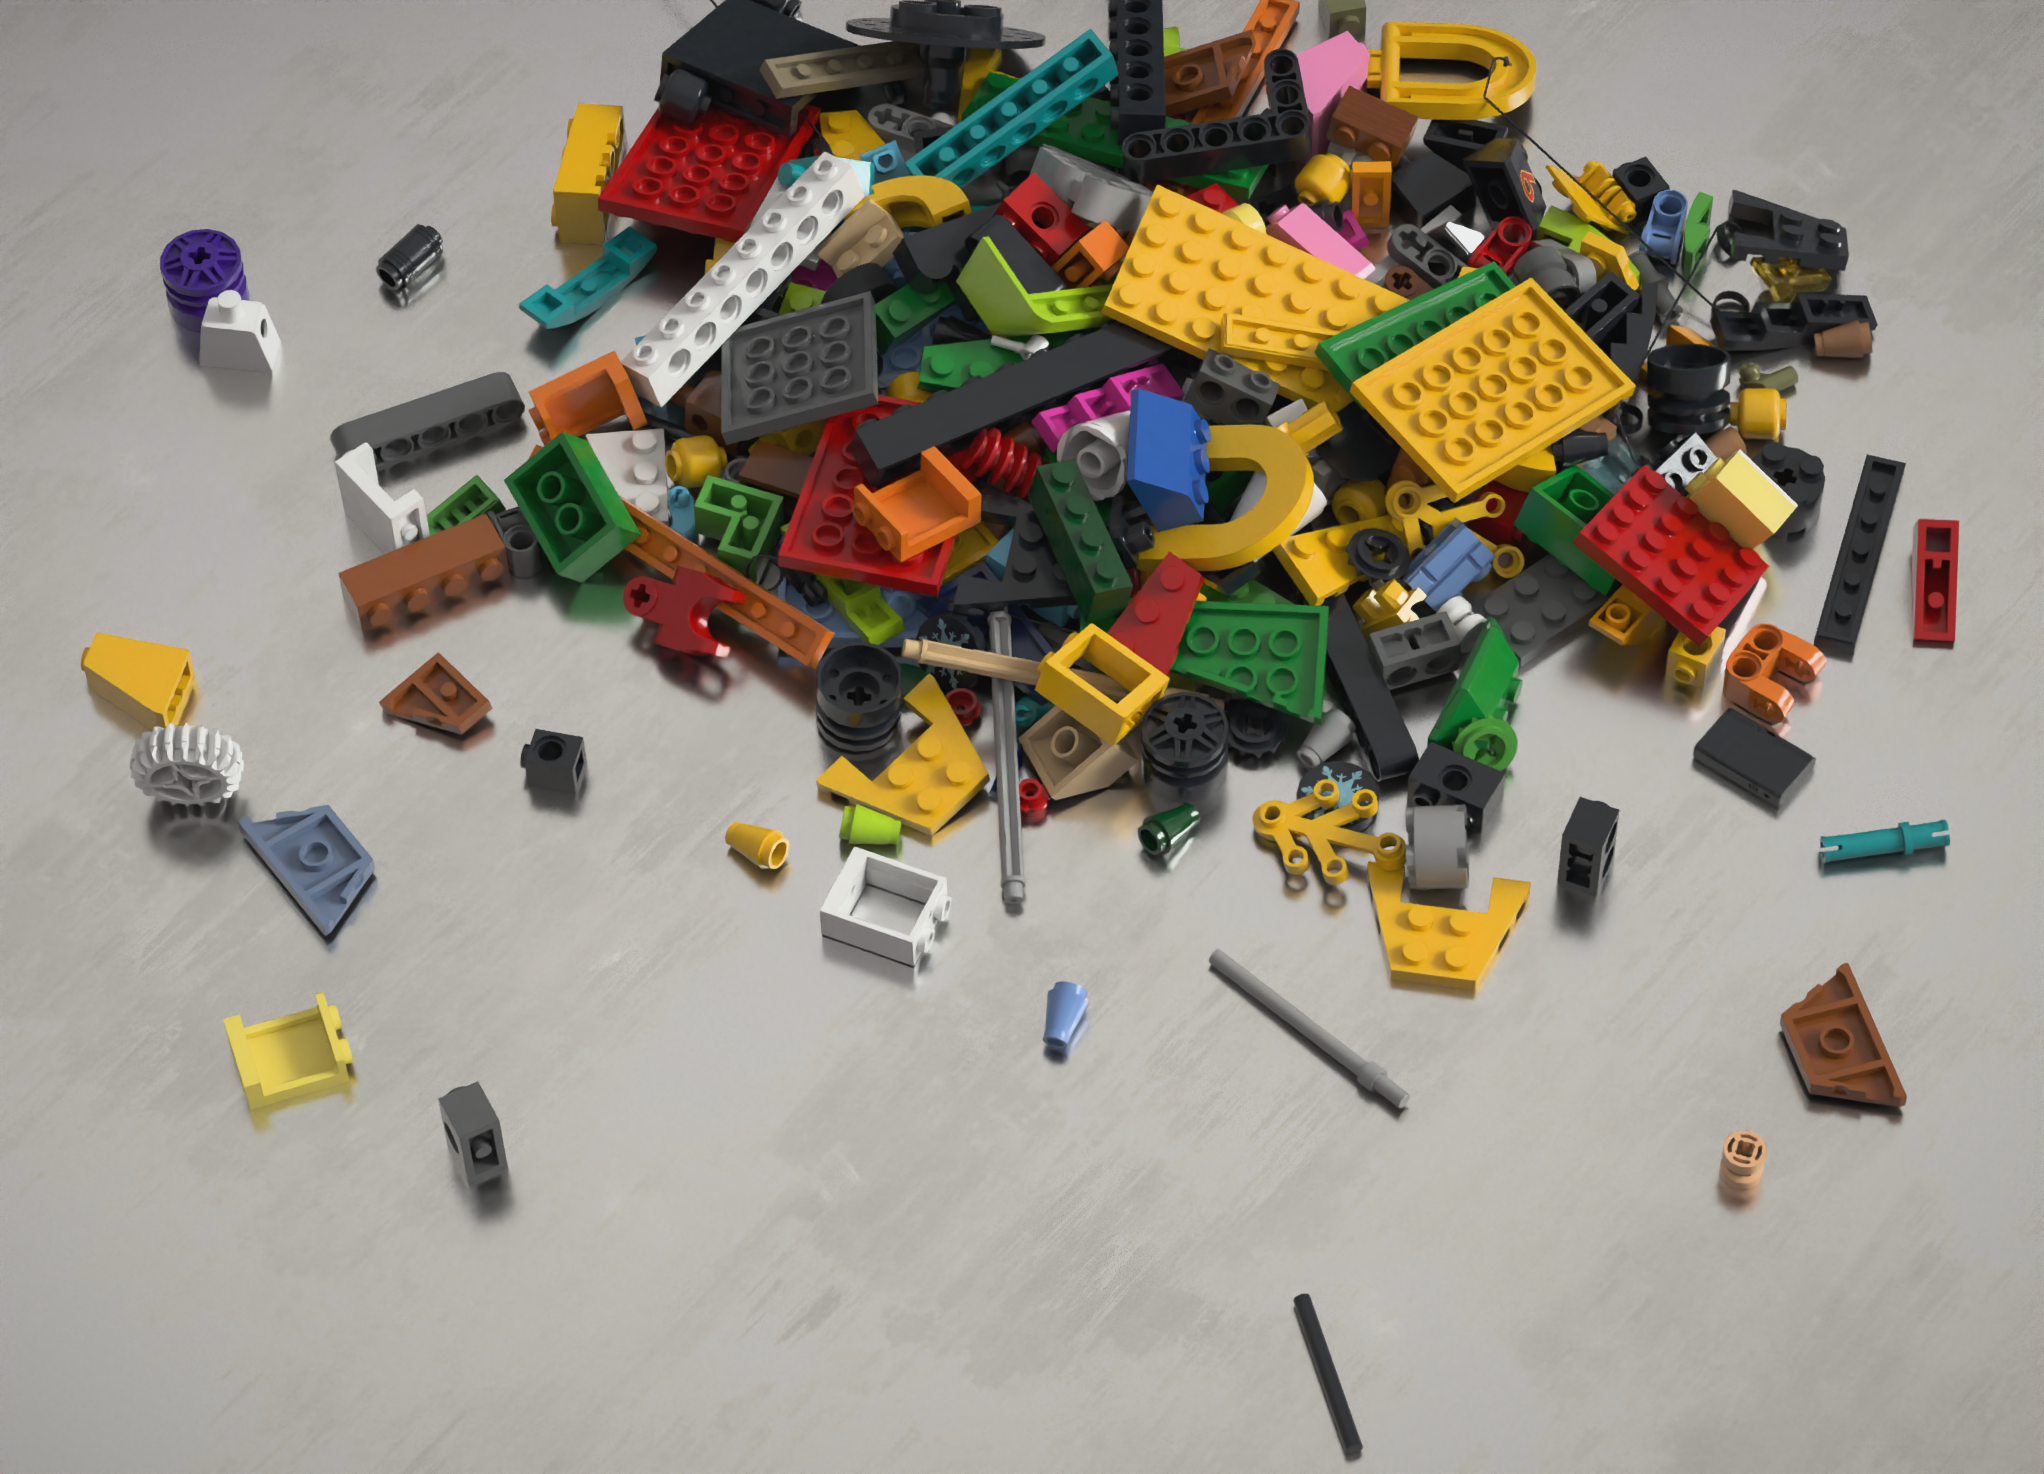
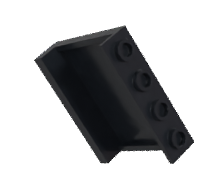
M725 0L662 53L660 82L665 73L671 75L676 69H682L704 78L709 86L707 94L713 96L710 106L790 138L797 132L799 111L820 92L776 99L759 71L764 60L861 45L750 0Z

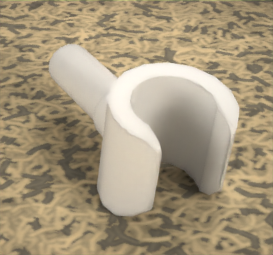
M995 335L991 339V345L1015 351V353L1021 355L1024 361L1029 359L1036 351L1049 345V342L1040 335H1033L1027 344Z

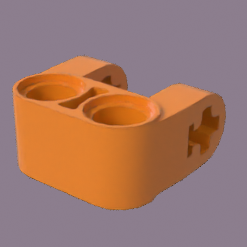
M1768 623L1755 625L1748 631L1726 661L1723 693L1731 702L1737 703L1758 717L1771 723H1780L1793 708L1794 699L1787 689L1771 679L1780 670L1802 682H1812L1826 664L1825 657L1814 645L1779 629L1775 625Z

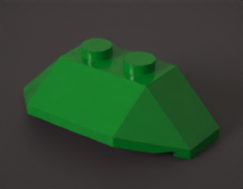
M1487 617L1471 653L1428 736L1427 746L1430 742H1433L1453 751L1452 741H1455L1458 737L1459 727L1465 728L1471 724L1472 717L1480 720L1487 718L1489 714L1496 719L1507 720L1508 711L1506 708L1509 702L1516 703L1523 685V680L1518 679L1519 661L1495 618ZM1489 739L1487 741H1474L1479 750L1488 747L1490 743Z

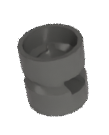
M1553 246L1534 248L1521 256L1514 265L1513 273L1518 284L1532 278L1563 311L1581 297V292L1571 273L1568 272L1569 270L1560 252Z

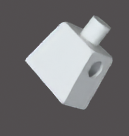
M226 290L220 293L218 298L213 297L209 299L201 325L200 366L272 373L281 341L265 305L261 302L241 300L240 294L234 290Z

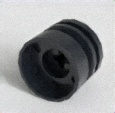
M1703 344L1669 345L1649 353L1647 357V382L1654 389L1647 395V402L1650 407L1647 410L1649 426L1666 433L1688 435L1695 432L1697 434L1715 432L1725 428L1730 423V408L1727 407L1730 405V393L1724 389L1730 384V353L1722 348Z
M864 641L849 642L832 649L821 660L816 676L817 696L815 712L817 727L829 742L838 748L853 752L871 751L886 744L897 733L901 721L903 676L900 664L894 655L883 647Z
M1179 692L1166 695L1155 701L1144 714L1141 727V771L1146 785L1156 795L1170 802L1192 803L1205 800L1213 795L1225 782L1228 769L1227 746L1229 725L1225 712L1215 701L1201 694Z

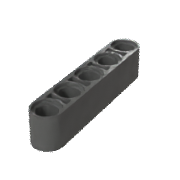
M496 372L346 422L333 430L330 435V441L338 458H341L346 452L354 450L364 443H368L373 449L376 468L512 423L522 416L525 411V405L511 376L506 372Z

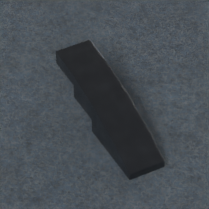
M1642 282L1635 313H1626L1619 334V343L1611 342L1607 356L1630 380H1632L1636 370H1638L1649 347L1656 315L1658 284ZM1639 371V373L1637 374V377L1635 378V380H1634V382H1633L1634 384H1636V381H1637V379H1638V376H1639V374H1640V371ZM1630 397L1621 403L1617 411L1619 417L1623 412L1624 408L1626 407ZM1617 405L1603 413V417L1614 425L1617 422L1614 413Z
M1797 293L1792 303L1756 302L1751 312L1715 311L1710 320L1719 348L1724 350H1766L1815 344L1814 334L1822 333V331L1858 320L1859 323L1869 322L1870 331L1875 330L1878 325L1867 296Z

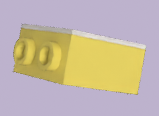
M1740 449L1725 461L1719 457L1704 473L1702 471L1698 473L1685 487V490L1689 493L1686 497L1696 503L1699 513L1710 522L1722 524L1729 531L1730 538L1743 548L1747 547L1752 550L1775 534L1798 506Z

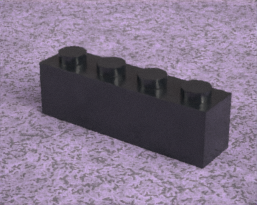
M1610 271L1564 312L1601 349L1620 333L1626 313H1635L1640 294Z

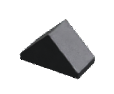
M1431 120L1423 137V144L1436 155L1467 173L1462 159L1496 138H1506L1508 126L1479 120Z

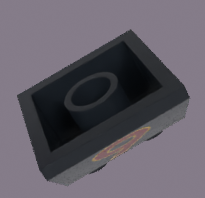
M1496 138L1462 159L1491 228H1496L1503 219L1513 216L1524 219L1529 223L1532 231L1540 227L1547 207L1542 197V187L1538 180L1534 178L1527 162V152L1518 139Z

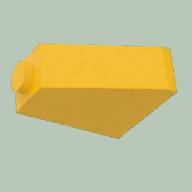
M97 632L91 646L84 649L81 657V670L85 671L89 689L152 731L154 727L167 728L169 723H175L195 675L188 649Z

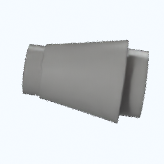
M1331 708L1328 712H1322V726L1314 724L1301 748L1297 751L1298 757L1310 768L1318 766L1352 741V734L1356 731L1354 723L1346 714L1336 708Z

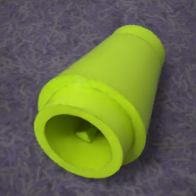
M856 804L855 807L845 806L839 838L849 840L848 844L897 845L901 821Z

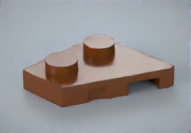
M439 652L379 701L386 714L461 735L492 709L489 700Z

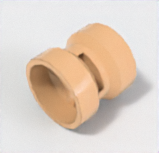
M1741 1130L1733 1132L1724 1141L1719 1173L1727 1186L1736 1190H1748L1757 1186L1761 1181L1767 1147L1764 1140L1758 1134Z

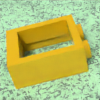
M1091 623L1079 634L1077 632L1071 633L1059 651L1056 653L1050 651L1042 659L1037 669L1041 674L1035 691L1114 746L1143 721V716L1152 703L1163 697L1170 678ZM1083 657L1128 689L1130 693L1116 704L1070 671L1069 668Z

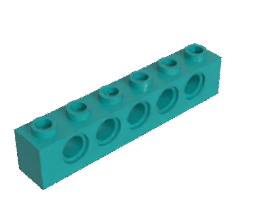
M1090 28L906 161L905 166L909 175L943 178L962 189L1117 77L1119 73L1113 55Z

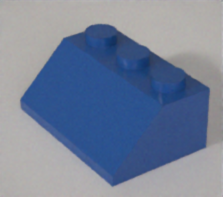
M1138 388L1131 390L1127 482L1158 532L1204 521V504L1209 501L1208 490L1205 484V473L1210 471L1209 459L1206 453V443L1211 441L1209 425L1205 419L1199 418L1192 404Z

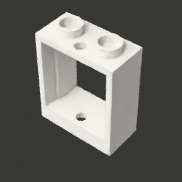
M854 846L820 909L822 935L914 966L921 952L927 953L930 949L937 921H943L949 912L952 899L950 896H947V878ZM866 884L926 904L909 936L850 916Z

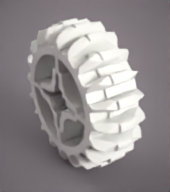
M169 723L167 728L154 727L152 732H144L141 739L135 740V746L132 749L130 759L131 778L135 781V787L143 789L144 795H155L156 801L166 800L170 801L171 805L181 803L187 807L190 804L205 806L206 802L216 804L220 803L221 798L231 797L232 792L239 788L244 768V760H242L239 744L232 741L230 735H220L219 730L216 728L211 730L204 729L202 724L194 727L189 726L187 723L184 726H175Z

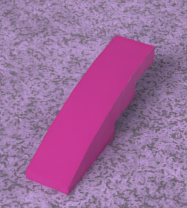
M1164 363L1111 377L1102 388L1076 394L1067 405L1039 412L1032 420V424L1052 453H1056L1057 445L1063 433L1072 426L1130 410L1131 390L1139 388L1175 400H1180L1185 393Z

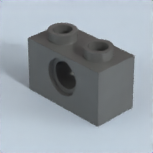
M478 1081L466 1087L454 1088L447 1095L438 1098L447 1145L468 1184L508 1166L500 1120Z

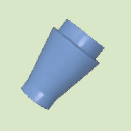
M1060 981L1056 982L1054 988L1048 991L1045 1033L1043 1036V1041L1047 1045L1056 1048H1066L1068 1046L1072 1033L1089 1005L1086 1000L1087 991L1081 986Z

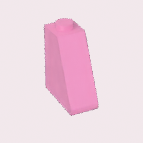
M1304 203L1288 209L1285 204L1267 217L1270 224L1265 227L1266 233L1273 238L1363 279L1375 270V267L1369 260Z

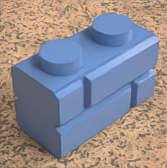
M1455 517L1410 562V566L1402 579L1412 589L1419 587L1426 595L1423 601L1437 613L1441 606L1451 598L1456 596L1463 597L1461 591L1472 580L1478 582L1483 579L1491 570L1492 565L1490 562L1496 556Z

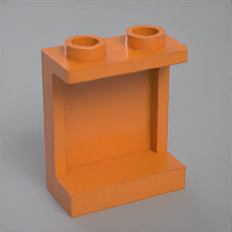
M615 351L529 391L535 407L528 411L537 430L540 431L538 433L544 446L561 432L579 437L623 415H626L633 430L648 424L630 379Z
M933 446L921 452V469L874 493H871L863 484L855 486L852 512L856 521L861 526H866L876 536L878 543L884 550H889L900 562H903L981 523L982 494Z

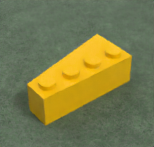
M578 103L574 118H569L567 127L568 139L566 146L563 148L562 161L553 189L554 203L551 211V224L553 227H558L560 243L595 245L606 243L611 214L598 211V197L620 165L626 132L623 106Z

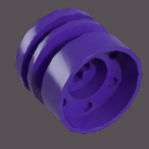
M200 229L181 234L166 245L160 256V270L164 287L166 288L169 310L177 324L188 331L201 333V325L209 299L213 297L218 298L219 294L226 290H234L240 294L241 300L249 301V290L246 276L244 275L241 251L233 238L220 231Z

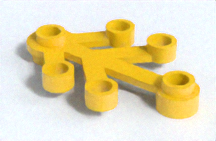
M1402 480L1389 488L1385 497V505L1391 516L1402 521L1407 543L1406 547L1411 558L1414 549L1421 548L1423 550L1426 547L1422 542L1418 518L1431 525L1435 538L1455 517L1462 523L1485 516L1490 518L1499 517L1505 510L1504 499L1496 493L1487 492L1479 498V501L1438 511L1427 503L1448 496L1436 484L1420 487L1412 481ZM1404 493H1408L1410 495V503L1406 507H1400L1399 497ZM1491 498H1496V509L1488 512L1486 510L1487 501ZM1471 531L1496 556L1490 562L1494 573L1504 578H1512L1521 572L1524 566V557L1518 548L1510 544H1500L1497 546ZM1502 553H1508L1510 556V560L1505 566L1498 564V558Z
M1325 779L1316 783L1312 794L1289 804L1277 800L1267 801L1261 804L1253 814L1252 821L1256 832L1265 839L1277 843L1283 855L1285 869L1292 875L1303 874L1308 870L1310 863L1307 851L1303 847L1296 846L1290 833L1307 837L1322 865L1324 880L1331 885H1339L1345 882L1348 878L1346 861L1335 855L1329 843L1374 854L1377 866L1386 871L1397 870L1406 863V843L1399 835L1388 832L1375 837L1340 828V826L1356 819L1369 818L1377 813L1379 808L1377 796L1368 789L1357 791L1352 797V803L1313 820L1301 818V816L1320 807L1331 808L1339 802L1340 794L1337 784L1332 780ZM1325 791L1333 792L1330 796H1321ZM1363 801H1370V802H1372V803H1371L1370 805H1368V806H1360V805H1359V804H1360L1361 802H1363ZM1271 817H1278L1274 820H1268ZM1394 846V848L1391 850L1384 849L1386 847ZM1293 858H1302V861L1299 863H1290ZM1332 868L1341 869L1338 873H1329Z

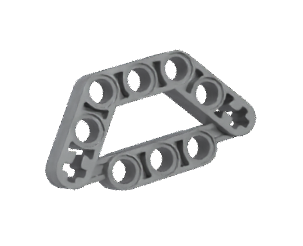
M1042 144V147H1040L1029 174L1030 176L1034 172L1072 209V213L1099 224L1107 220L1112 227L1134 233L1137 231L1153 194L1152 191L1140 183L1132 182L1127 177L1047 144Z

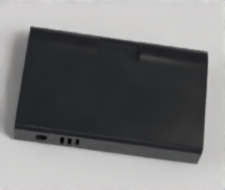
M1728 708L1697 742L1693 752V756L1697 760L1778 808L1805 779L1816 763V758L1732 708Z

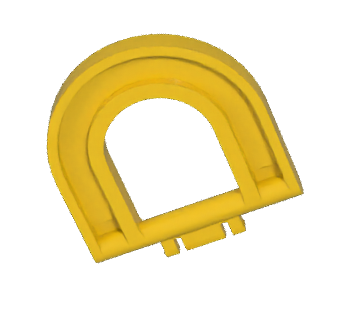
M1386 22L1381 29V50H1368L1370 62L1368 63L1367 87L1371 89L1379 88L1381 100L1414 114L1419 119L1477 120L1498 116L1501 113L1483 97L1488 77L1470 83L1399 82L1400 58L1465 60L1480 64L1490 70L1494 58L1508 56L1512 66L1503 67L1504 61L1500 59L1494 62L1486 97L1503 113L1512 111L1525 103L1535 88L1536 60L1532 52L1516 38L1487 27L1455 23Z
M1209 426L1211 441L1206 443V453L1209 459L1210 471L1249 470L1265 475L1266 487L1261 499L1243 516L1223 524L1186 525L1158 532L1153 524L1150 525L1155 537V545L1152 549L1138 553V566L1136 568L1144 572H1154L1170 551L1196 571L1225 570L1249 563L1277 547L1301 522L1308 510L1313 495V471L1299 444L1287 433L1270 426Z

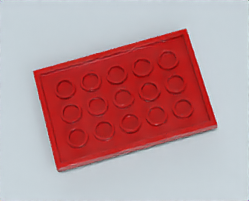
M806 105L801 110L816 128L820 122L821 108ZM710 106L705 118L698 115L696 120L689 125L662 115L659 112V108H657L598 197V211L610 213L617 217H627L649 222L656 226L676 228L691 234L711 236L723 239L726 242H737L749 230L756 213L778 176L780 166L785 162L788 163L789 160L797 159L814 129L800 112L798 114L797 132L790 138H787L713 106Z
M878 395L877 405L828 418L778 553V566L937 597L958 534L900 562L889 550L886 551L880 546L876 536L866 526H861L856 521L852 512L855 486L863 484L871 493H874L920 470H915L872 488L849 449L856 428L869 419H877L879 421L891 416L896 409L903 405L911 404L913 407L920 404V402ZM968 449L946 457L974 486L977 479L975 474L978 463L974 462L967 469L962 467Z

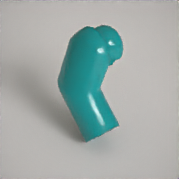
M1024 696L1015 703L1016 726L1024 728L1032 725L1056 705L1049 701L1045 705L1040 706L1029 696Z

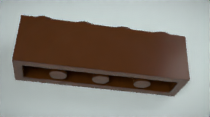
M758 440L739 473V484L783 496L784 514L792 516L814 456H807L788 450L778 444L772 445Z

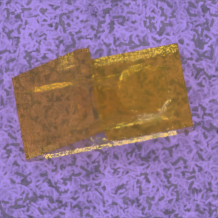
M1762 256L1753 257L1750 261L1761 289L1768 299L1775 303H1790L1795 293L1825 291L1832 280L1824 269L1798 266V259L1779 257L1777 264L1763 263Z

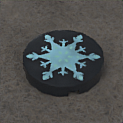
M945 611L927 618L919 627L915 641L927 639L929 641L960 646L965 649L988 652L983 633L977 625L972 627L966 621L968 617L963 614H953V611ZM919 663L920 668L928 674L930 673L943 691L950 692L956 688L970 689L981 681L982 675Z
M1343 761L1325 762L1310 769L1300 780L1296 793V800L1312 794L1316 783L1325 779L1334 781L1338 786L1339 802L1331 808L1320 807L1301 816V818L1309 820L1352 803L1353 795L1362 789L1371 790L1376 794L1378 806L1380 799L1377 782L1369 772L1356 764ZM1325 791L1321 796H1330L1333 792ZM1363 801V802H1361L1359 805H1360V806H1368V805H1370L1372 802H1370V801ZM1373 816L1356 819L1340 826V828L1359 832L1369 826L1373 821Z

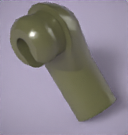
M1753 362L1742 364L1738 370L1740 375L1739 383L1744 389L1773 388L1779 392L1797 384L1799 381L1796 370L1790 365L1771 374L1760 373V366Z

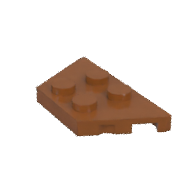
M1252 29L1164 57L1166 117L1183 114L1207 105H1214L1233 97L1256 46Z
M1842 964L1836 969V975L1824 985L1817 984L1807 993L1803 1001L1794 1003L1781 1014L1780 1026L1810 1094L1895 1107L1905 1106L1907 1095L1849 964Z

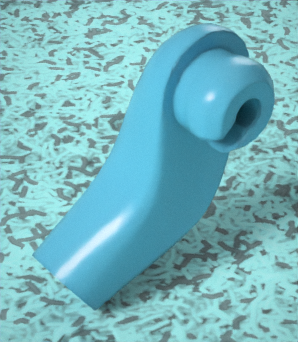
M676 486L669 491L667 501L673 522L671 529L693 542L698 535L695 533L694 498L690 495L687 488Z

